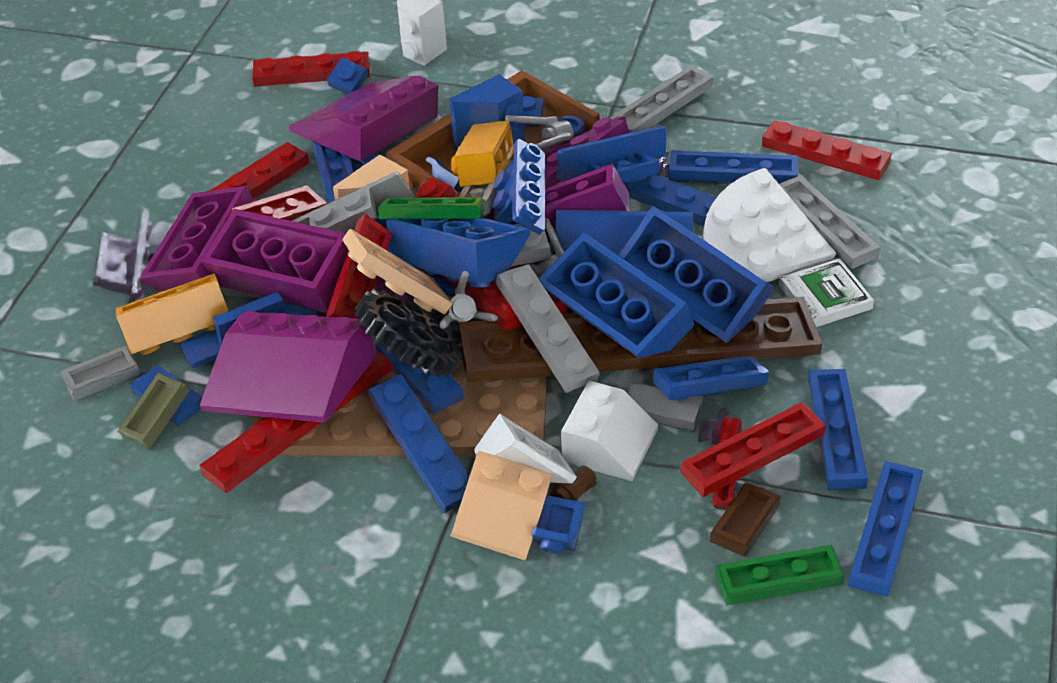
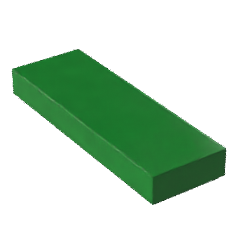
M482 197L386 198L378 207L379 219L481 218L484 213L485 199Z
M832 545L716 565V576L726 605L842 585L845 576Z

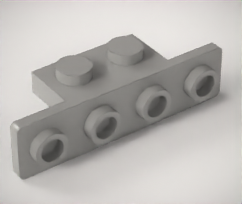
M394 172L293 220V222L344 233L354 228L357 220L365 214L372 219L376 218L379 215L378 207L386 198H412V193L400 173Z

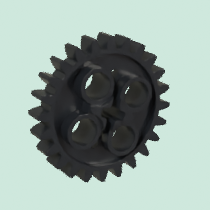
M373 289L372 292L368 290L355 308L357 310L355 316L360 318L358 323L367 328L365 333L376 337V344L384 345L387 347L386 352L388 354L395 353L400 362L405 361L415 370L419 366L426 374L432 371L437 377H440L441 374L448 377L450 373L454 374L464 359L463 349L458 345L460 341L452 337L453 332L440 328L441 321L433 319L431 312L425 313L419 305L410 302L406 297L402 300L396 293L393 292L390 295L384 289L381 292Z

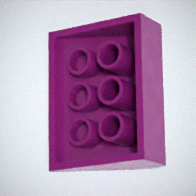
M415 75L369 83L289 125V131L361 162L437 118L439 85L428 81L423 76Z
M255 311L243 312L225 333L200 403L201 410L326 423L377 354L371 336L365 333L367 328L358 323L360 319L319 317L316 315H287L286 313H257Z

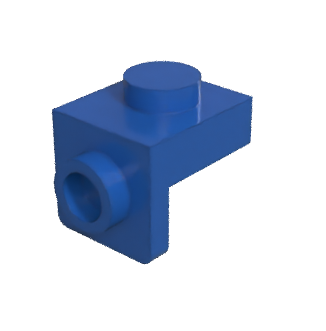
M546 495L538 528H533L532 532L534 540L537 544H541V550L554 554H563L564 549L575 551L586 507L584 503Z

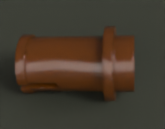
M580 466L574 472L577 477L574 482L555 483L552 486L550 496L578 502L577 499L597 484L595 481L597 477L589 467Z

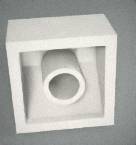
M397 0L403 56L425 66L447 50L443 1Z
M588 381L561 431L562 456L569 464L579 467L584 465L593 471L633 482L658 430V424L623 389Z

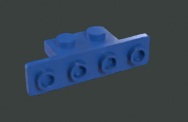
M658 126L560 149L557 152V179L564 182L610 164L614 165L623 182L630 180L642 181L646 176L658 174L659 161L656 159L663 158L666 154V128Z
M517 139L514 143V161L506 171L502 170L499 172L493 184L495 188V199L492 205L495 208L494 221L510 224L513 220L533 232L541 234L545 230V153L535 144Z
M275 292L213 317L216 330L208 331L180 343V348L191 367L197 368L216 360L225 333L243 312L255 311L257 313L319 316L318 310L283 302L279 293Z

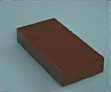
M746 481L711 531L710 542L746 557L780 506L781 496Z

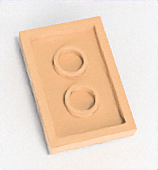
M349 229L342 239L349 249L348 256L359 263L356 266L359 271L372 279H375L377 275L385 279V285L401 296L405 292L414 296L413 301L424 310L431 312L434 308L445 315L453 304L431 276L354 230Z

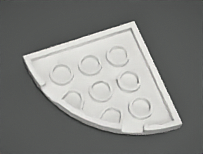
M766 168L751 172L727 186L712 203L702 232L703 240L765 282L832 261L836 255L833 248Z

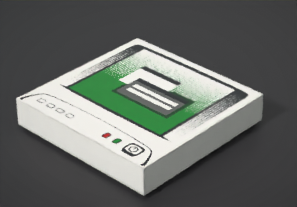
M840 258L779 277V287L788 298H805L816 327L873 309L874 299Z

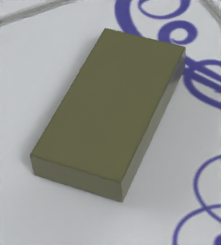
M158 372L117 432L123 438L150 450L190 389L184 383Z

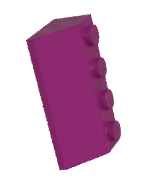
M242 186L192 193L139 278L142 283L163 292L210 275L201 260L228 219L231 208L254 202L247 187Z
M233 209L201 262L210 275L215 273L221 287L261 297L278 292L283 302L327 312L348 250L342 241L346 233Z

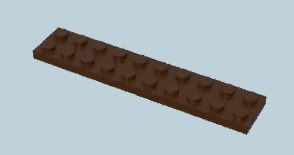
M804 297L767 299L757 315L728 343L693 320L694 326L672 350L642 358L636 357L580 315H562L599 372L679 366L732 357L753 356L755 359L818 355L821 354L823 345ZM494 321L459 322V338L463 349L462 354H464L463 361L467 382L554 375L523 326L504 331Z

